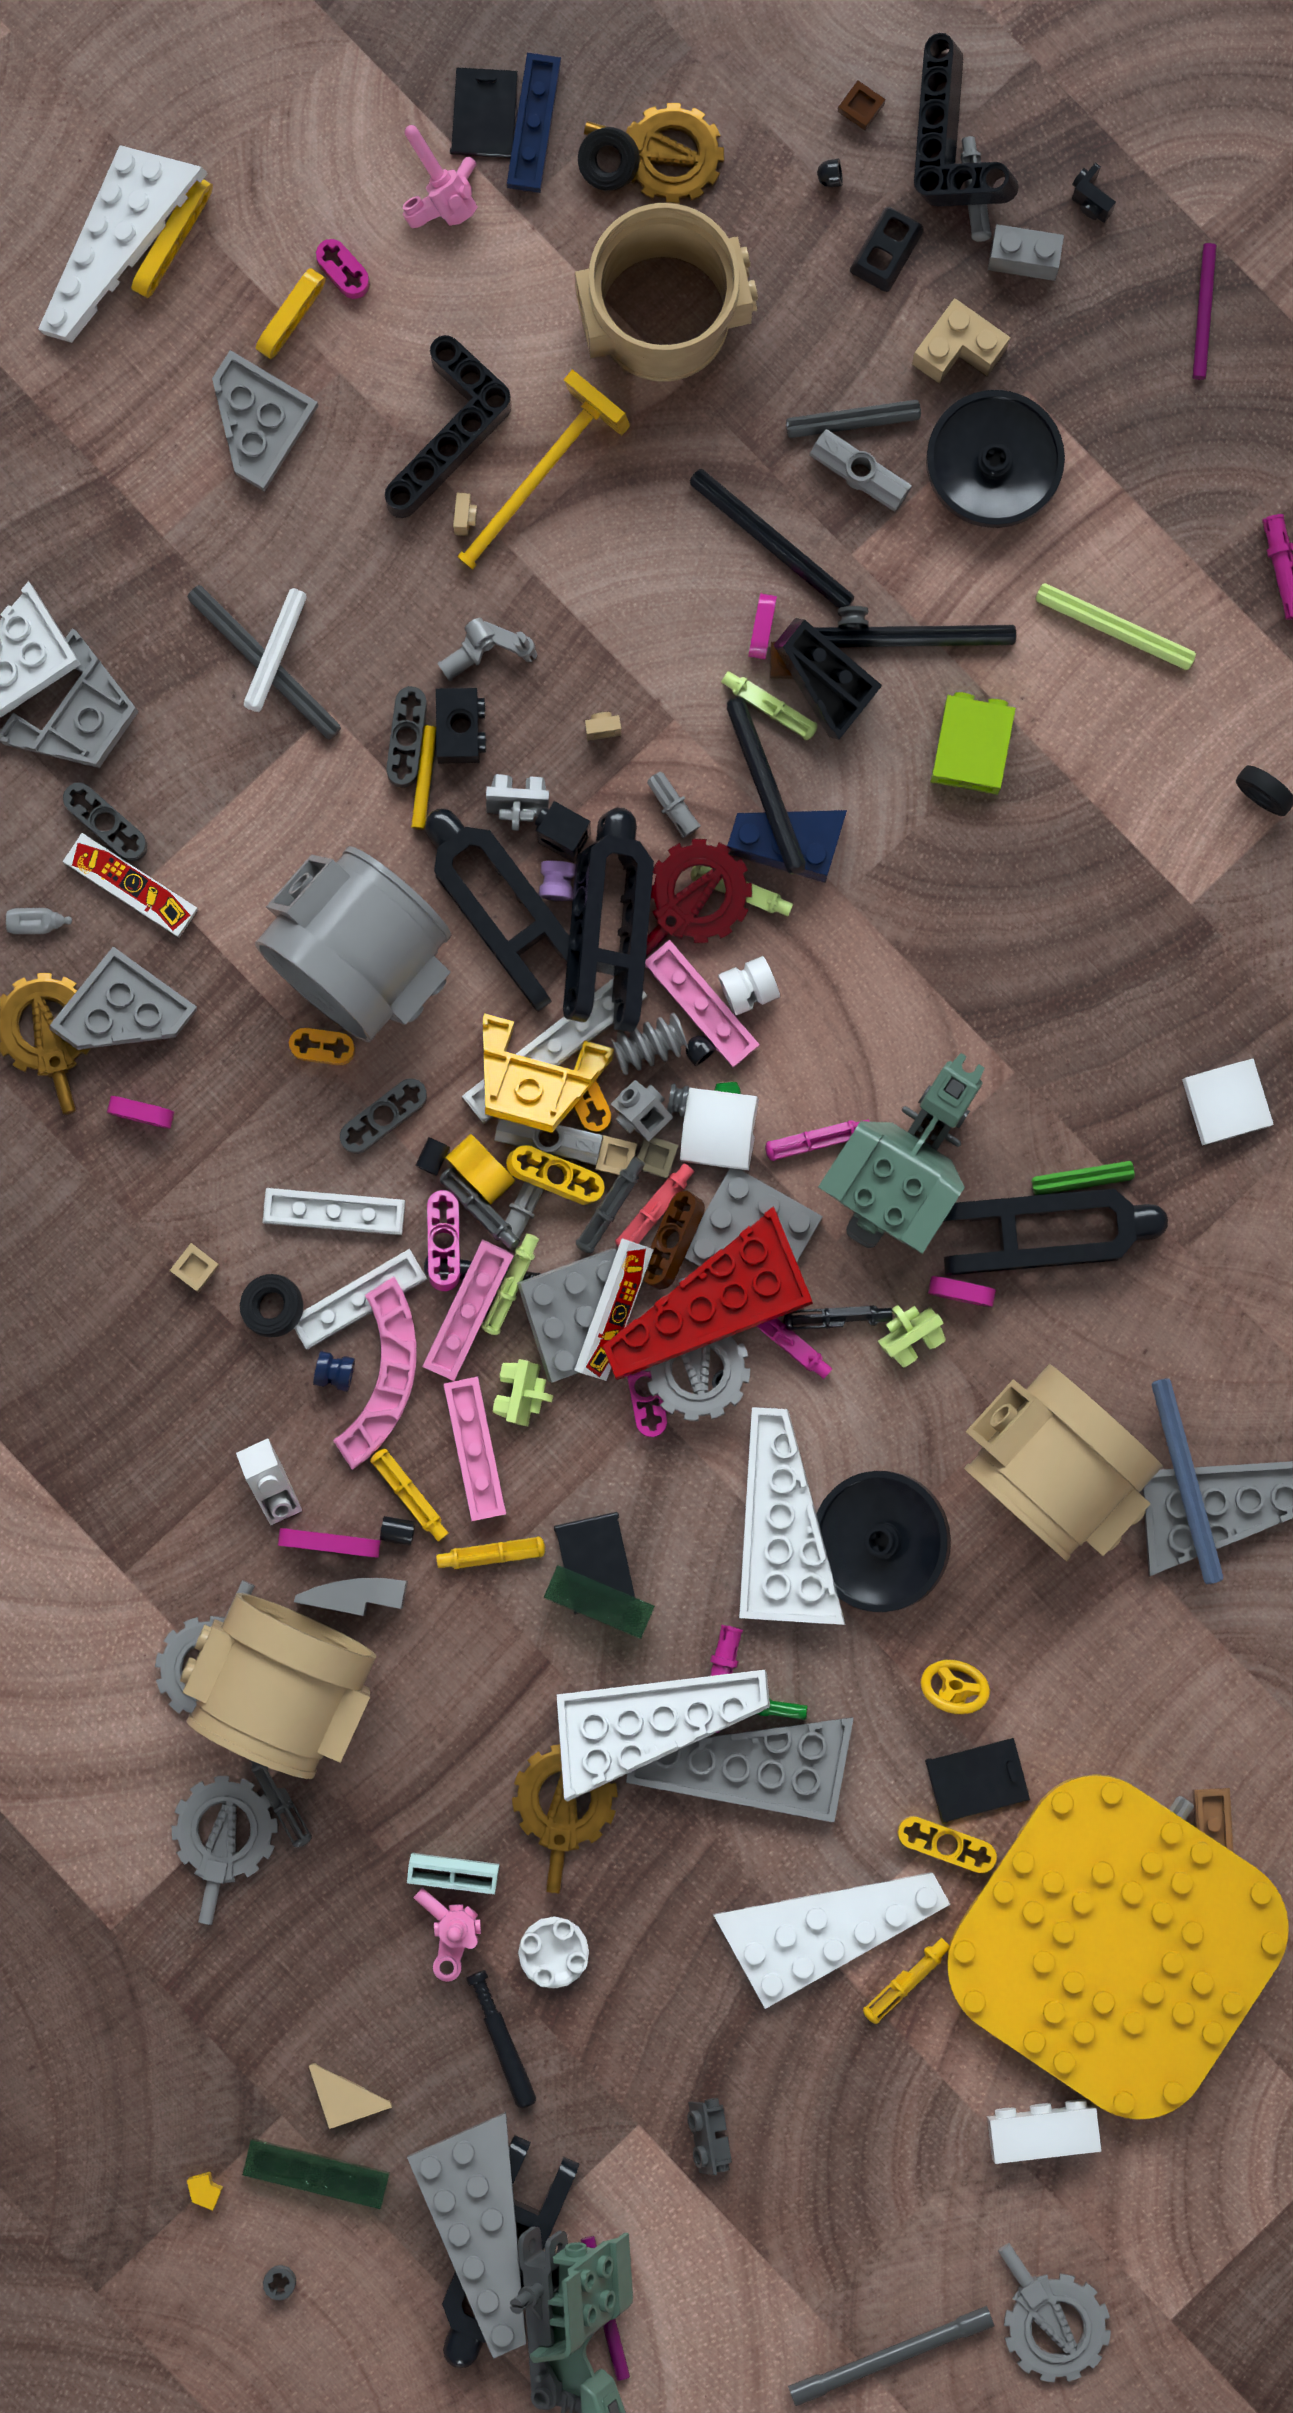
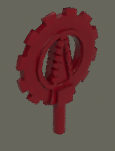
M692 839V845L682 848L681 844L678 843L667 850L671 855L664 862L657 861L653 868L656 878L654 885H652L651 899L655 900L657 909L652 912L659 924L647 937L646 957L668 934L681 940L683 935L694 937V943H708V937L718 934L721 939L733 932L730 926L737 919L741 922L744 920L749 910L744 908L746 897L752 898V883H746L743 873L748 871L742 859L740 858L736 861L728 854L731 848L720 842L715 847L706 845L707 839ZM697 865L712 868L675 895L676 881L683 871ZM722 878L726 888L724 902L714 913L702 917L697 916Z

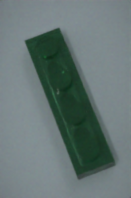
M252 2138L242 2175L381 2209L390 2172Z

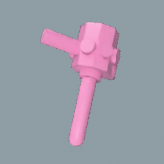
M414 125L407 126L405 128V136L431 177L426 187L429 196L422 200L419 196L407 200L403 205L404 218L411 228L421 227L428 221L440 216L449 226L461 224L470 218L478 207L471 197L472 187L468 182L469 176L476 167L475 160L471 157H465L457 171L442 169L417 127Z
M422 1887L413 1898L439 1921L434 1922L435 1937L440 1938L438 1956L433 1963V1972L441 1981H453L461 1972V1958L465 1947L472 1949L478 1943L479 1938L477 1934H481L480 1919L476 1920L478 1914L469 1906L463 1908V1904L449 1905V1910L446 1909ZM444 1961L452 1962L454 1966L453 1972L449 1974L443 1973L440 1968L441 1963Z

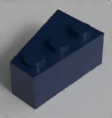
M847 810L787 812L806 862L805 870L801 873H796L797 875L826 883ZM737 813L727 847L731 848L728 854L787 871L766 813Z

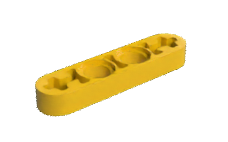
M204 179L201 183L196 181L185 194L188 197L181 207L176 205L165 224L166 226L160 232L136 273L131 286L133 291L146 298H149L154 293L206 205L213 189L212 183Z

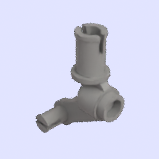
M476 618L465 627L467 634L465 641L461 643L463 646L437 664L448 680L452 681L454 677L474 663L478 666L483 653L492 649L495 644L517 654L527 662H532L531 655L535 660L537 652L533 640L523 632H516L517 634L483 621L482 618Z

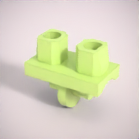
M896 1305L892 1308L896 1318L886 1324L890 1333L878 1340V1343L891 1358L893 1357L904 1368L915 1362L918 1358L911 1344L922 1338L929 1349H933L946 1341L940 1327L944 1323L940 1316L930 1307L919 1313L915 1306L903 1312Z
M521 1359L518 1360V1363H503L500 1381L513 1384L511 1397L497 1395L493 1405V1413L506 1418L507 1422L528 1427L531 1412L539 1414L542 1401L552 1402L553 1395L544 1393L546 1379L538 1378L541 1365Z

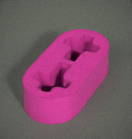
M326 239L321 242L316 250V259L320 269L347 298L358 299L363 297L368 292L370 286L368 273L340 241ZM328 250L331 253L339 251L337 256L342 265L338 267L332 260L325 262V252ZM348 271L354 278L361 276L359 279L361 286L358 288L354 285L347 287L348 279L344 273Z
M760 593L748 657L766 659L777 596Z
M111 1096L106 1113L170 1129L175 1112L159 1106Z
M931 1276L928 1294L984 1307H993L996 1289L937 1276Z

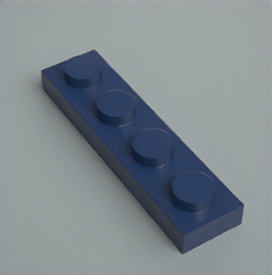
M527 53L508 171L507 188L541 193L561 57Z

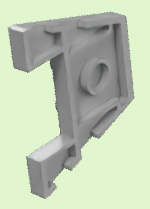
M72 628L65 639L81 665L75 668L82 673L43 730H39L23 718L12 713L0 731V743L100 768L139 711L79 633Z

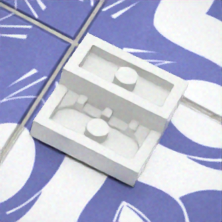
M1254 1059L1182 1079L1202 1146L1274 1125Z
M689 1088L682 1131L680 1161L749 1171L755 1140L753 1130L759 1103L758 1097Z

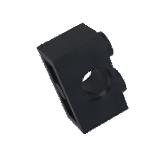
M477 688L436 689V746L438 764L480 763L479 753H486V733L479 732V719H485V698H478ZM463 718L471 723L470 728L464 733H457L451 728L453 722L457 719Z
M556 801L552 803L550 809L544 806L535 821L538 843L575 863L577 855L581 853L591 835V821Z

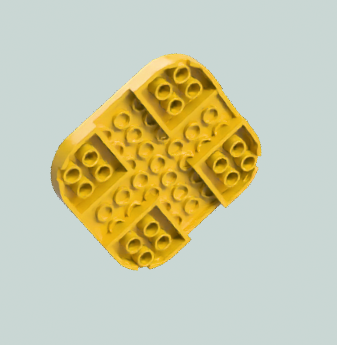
M1102 1774L1079 1776L1058 1784L1039 1801L998 1867L959 1922L949 1944L950 1947L947 1955L948 1977L955 1999L966 2015L999 2040L1109 2113L1129 2119L1156 2118L1174 2111L1193 2096L1280 1964L1286 1950L1289 1933L1288 1916L1281 1895L1265 1874L1164 1805L1122 1779Z

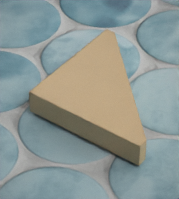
M316 2063L309 2065L329 2129L392 2108L390 2100H386L366 2090L364 2087L318 2066Z

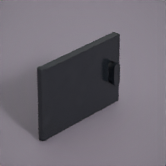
M456 68L452 147L450 148V154L511 158L514 140L518 71Z
M618 1512L554 1526L574 1615L636 1601L619 1526Z
M1014 1738L925 1760L942 1824L1030 1800Z

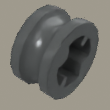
M846 606L838 609V615L842 618L838 622V627L869 626V621L865 620V616L868 615L867 607Z
M676 1084L671 1085L667 1110L671 1115L673 1112H678L681 1117H684L689 1086L679 1089Z
M277 2265L269 2269L263 2280V2289L266 2295L274 2300L288 2298L296 2285L294 2272L284 2265ZM277 2273L282 2274L281 2278L286 2276L289 2280L284 2287V2292H278V2287L272 2289L270 2285Z

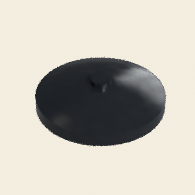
M1005 390L976 392L963 397L951 405L934 426L926 454L929 481L941 503L960 519L973 525L987 528L1014 526L1038 514L1046 507L1056 493L1065 464L1062 437L1050 415L1028 397Z
M869 1471L844 1480L821 1503L816 1515L838 1598L865 1611H896L919 1602L938 1584L945 1572L950 1556V1527L941 1504L922 1483L898 1472Z

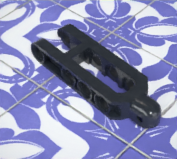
M445 808L432 811L426 818L425 831L429 840L437 849L434 869L436 878L530 1004L539 1012L550 1004L552 1000L520 958V955L546 937L561 959L564 958L567 962L568 933L490 830L464 827L458 817L452 811ZM469 846H477L485 852L493 863L498 875L503 876L514 891L516 899L520 904H524L535 919V922L509 941L452 867L453 858Z
M614 808L600 817L597 825L596 842L579 853L576 858L563 1014L567 1020L586 1022L593 1009L596 972L613 975L612 1003H615L613 1015L614 1029L633 1032L639 1023L642 1007L654 861L641 842L636 841L637 824L636 818L631 811L625 808ZM612 853L618 854L623 870H626L625 890L620 900V903H623L622 924L617 936H620L619 952L599 948L606 858Z
M1115 1189L955 1202L943 1223L967 1219L970 1221L998 1219L1001 1251L944 1257L945 1275L1118 1261L1135 1241L1153 1240L1165 1233L1168 1227V1217L1166 1212L1157 1205H1133ZM1108 1207V1209L1116 1212L1118 1235L1113 1241L1018 1250L1016 1215L1034 1213L1047 1215L1051 1212L1068 1210L1081 1212L1085 1209Z
M514 2135L509 2146L513 2184L531 2143ZM566 2157L562 2158L558 2172L549 2187L540 2210L514 2199L516 2222L527 2227L535 2226L540 2228L542 2250L545 2248L546 2241L552 2232L580 2165ZM520 2268L521 2288H523V2287H524L523 2271H522V2269ZM455 2271L442 2303L451 2327L445 2339L443 2353L446 2361L451 2366L461 2369L469 2367L475 2362L483 2343L486 2341L477 2320L466 2315L463 2311L461 2304L466 2294Z

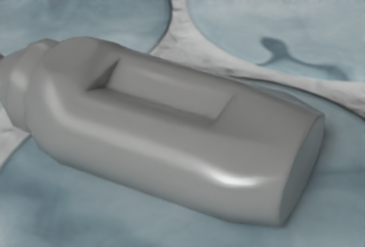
M13 908L6 913V930L12 934H46L64 924L70 925L72 923L70 916L64 917L48 908Z

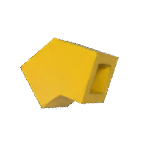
M211 2172L189 2177L187 2184L192 2202L213 2211L223 2186L213 2182Z

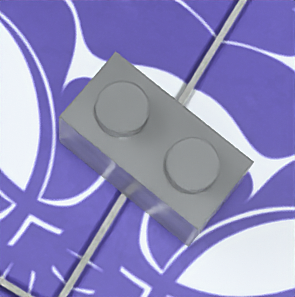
M996 224L988 270L1055 281L1060 264L1064 235Z

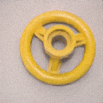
M937 1661L929 1665L921 1676V1689L926 1699L938 1709L948 1713L969 1714L976 1712L987 1703L990 1696V1687L985 1676L974 1666L962 1661ZM950 1670L962 1672L970 1676L976 1683L964 1682L960 1678H956ZM936 1673H938L943 1682L938 1695L931 1686V1679ZM978 1695L974 1701L965 1703L968 1697Z

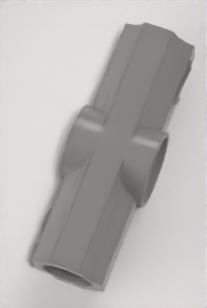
M827 429L820 435L809 456L844 478L851 488L864 491L894 512L901 506L911 490L912 485L877 463L870 453L859 451ZM857 464H862L869 469L870 473L867 476L859 477L852 472L851 468Z
M500 1118L498 1120L494 1141L518 1147L529 1145L555 1156L593 1165L597 1164L603 1135L558 1125L554 1130L559 1136L558 1142L554 1146L545 1147L539 1142V1136L544 1130Z

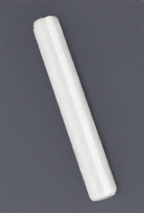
M292 588L288 592L244 701L245 708L259 712L263 707L305 604L307 596L303 591Z

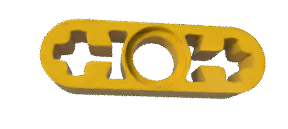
M309 268L303 274L261 334L256 344L257 351L269 359H273L278 354L322 291L326 282L324 276L312 268Z
M522 1145L513 1150L507 1157V1169L512 1176L582 1205L591 1204L600 1199L604 1193L605 1186L600 1175L535 1147ZM525 1154L529 1164L537 1166L542 1161L544 1164L540 1169L529 1166L522 1170L521 1162L517 1158ZM550 1166H557L562 1170L564 1179L561 1184H554L548 1179L547 1171ZM588 1180L590 1181L589 1187L594 1192L584 1195V1188L574 1184L569 1189L567 1187L571 1181L582 1184Z
M917 1816L904 1818L898 1826L897 1835L900 1842L910 1849L977 1873L988 1872L996 1864V1851L991 1844L984 1840ZM914 1822L919 1823V1830L929 1835L931 1827L937 1829L931 1838L930 1850L924 1848V1845L927 1843L924 1839L915 1838L913 1842H909V1836L904 1833L905 1827H912ZM944 1834L954 1836L957 1841L956 1850L949 1855H944L937 1849V1841ZM963 1840L970 1841L966 1848L973 1851H979L980 1847H985V1854L990 1856L988 1863L982 1862L980 1867L975 1866V1859L965 1854L963 1862L957 1860L963 1851Z

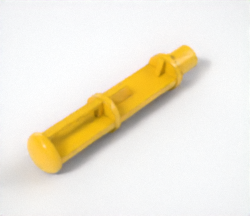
M387 1449L377 1451L371 1458V1464L382 1475L426 1532H430L439 1542L449 1534L441 1524V1517L401 1469Z
M540 1536L534 1538L453 1548L450 1553L436 1554L438 1568L452 1567L460 1569L543 1557L545 1554V1543Z
M941 1937L933 1946L926 1947L924 1949L925 1956L909 1972L903 1970L863 2008L865 2017L870 2022L878 2024L921 1980L941 1963L942 1956L949 1950V1944ZM891 1987V1989L872 2008H869ZM898 1996H900V1997L878 2018V2016H879Z

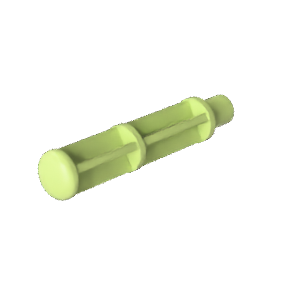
M730 671L725 674L721 683L731 688L735 696L742 697L746 702L770 716L771 719L778 721L803 737L804 740H809L814 736L817 730V723L815 721L813 722L786 705L785 702L778 700L748 681L747 678H739Z
M702 865L693 866L691 880L696 881L712 868ZM721 878L715 890L726 893L724 880ZM752 884V898L746 897L747 903L764 909L769 913L778 912L789 916L793 907V903L781 899L778 893L771 892Z
M527 1233L521 1246L515 1249V1256L500 1288L496 1292L497 1295L485 1321L481 1324L482 1329L491 1335L501 1333L500 1328L512 1302L517 1297L516 1293L519 1289L517 1282L523 1280L531 1260L535 1258L533 1253L539 1241V1238Z

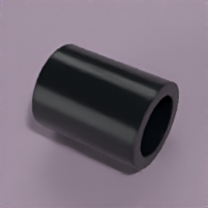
M428 1137L415 1166L437 1176L450 1147Z
M384 1516L380 1540L411 1546L415 1521Z

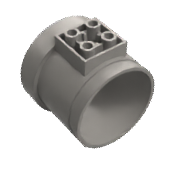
M348 846L337 862L330 858L310 855L266 906L277 918L258 938L255 946L275 971L306 1000L352 1035L365 1042H370L388 1020L405 1025L407 1022L414 1021L424 1009L422 1005L426 1000L443 989L446 984L445 978L451 971L435 955L442 944L451 938L452 934L434 909L402 879L370 855L355 847Z

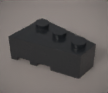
M794 618L774 644V647L828 736L840 740L882 685L805 619Z

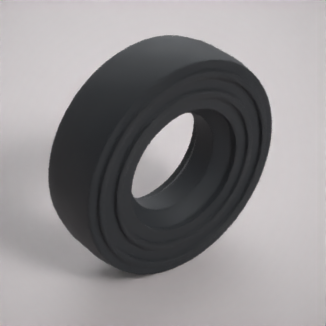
M614 127L597 129L583 140L579 148V170L584 179L597 189L604 191L620 189L632 181L639 168L640 156L638 147L632 137L621 129ZM605 145L615 147L621 157L618 169L612 173L603 171L597 163V154Z
M1247 765L1237 776L1236 784L1240 790L1263 809L1278 816H1285L1293 807V794L1264 770Z
M266 1274L257 1277L247 1285L240 1299V1313L247 1327L256 1334L270 1338L280 1337L293 1330L300 1321L303 1313V1298L298 1287L288 1278L277 1274ZM270 1293L280 1294L284 1301L282 1312L275 1318H264L259 1308L261 1300Z

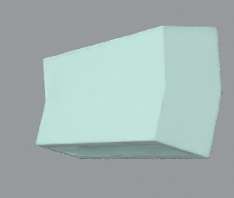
M412 1853L409 1861L407 1883L495 1895L500 1864ZM415 1868H422V1869L438 1870V1871H445V1872H451V1873H450V1876H449V1875H442V1874L418 1872V1871H414V1869H415ZM456 1873L492 1877V1881L457 1877Z

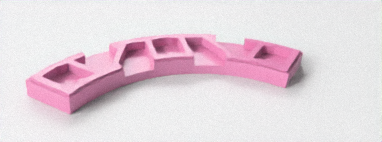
M394 1276L365 1294L376 1318L381 1342V1362L375 1388L358 1418L333 1440L352 1470L367 1460L391 1433L404 1411L414 1381L416 1368L414 1324L405 1295Z

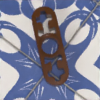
M681 1191L673 1196L650 1247L654 1250L643 1281L659 1290L670 1287L675 1281L704 1214L705 1206L702 1199L689 1191ZM685 1205H691L689 1211H683ZM676 1222L684 1223L683 1227L677 1225ZM678 1232V1243L673 1248L668 1249V1237L672 1233ZM662 1254L670 1256L669 1259L662 1258ZM657 1269H663L661 1275H655Z

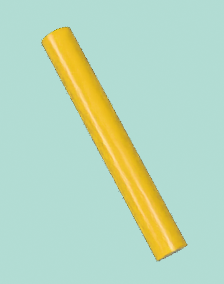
M426 725L423 729L411 828L417 830H425L436 742V727Z

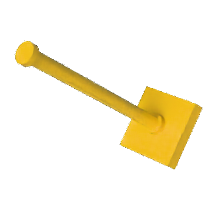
M573 369L563 380L569 393L582 403L580 407L583 410L465 553L461 551L457 557L470 569L473 570L477 565L475 561L592 419H602L621 436L630 427L625 412Z

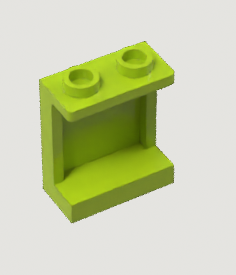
M955 692L954 696L947 695L930 782L998 795L1002 785L1016 708L1009 707V703L1001 699H988V702L974 700L975 696L963 692Z

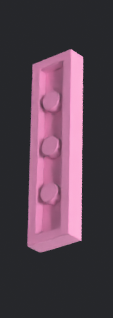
M668 940L646 959L645 967L705 1037L711 1041L716 1050L732 1068L737 1066L760 1046L671 940Z
M482 1239L422 1367L455 1381L512 1261L513 1253Z
M478 1377L444 1383L471 1521L506 1515Z

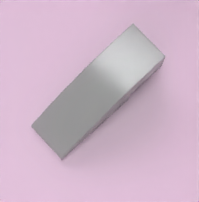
M357 1578L336 1581L295 1595L294 1602L366 1616L368 1603L403 1609L408 1581L388 1578Z

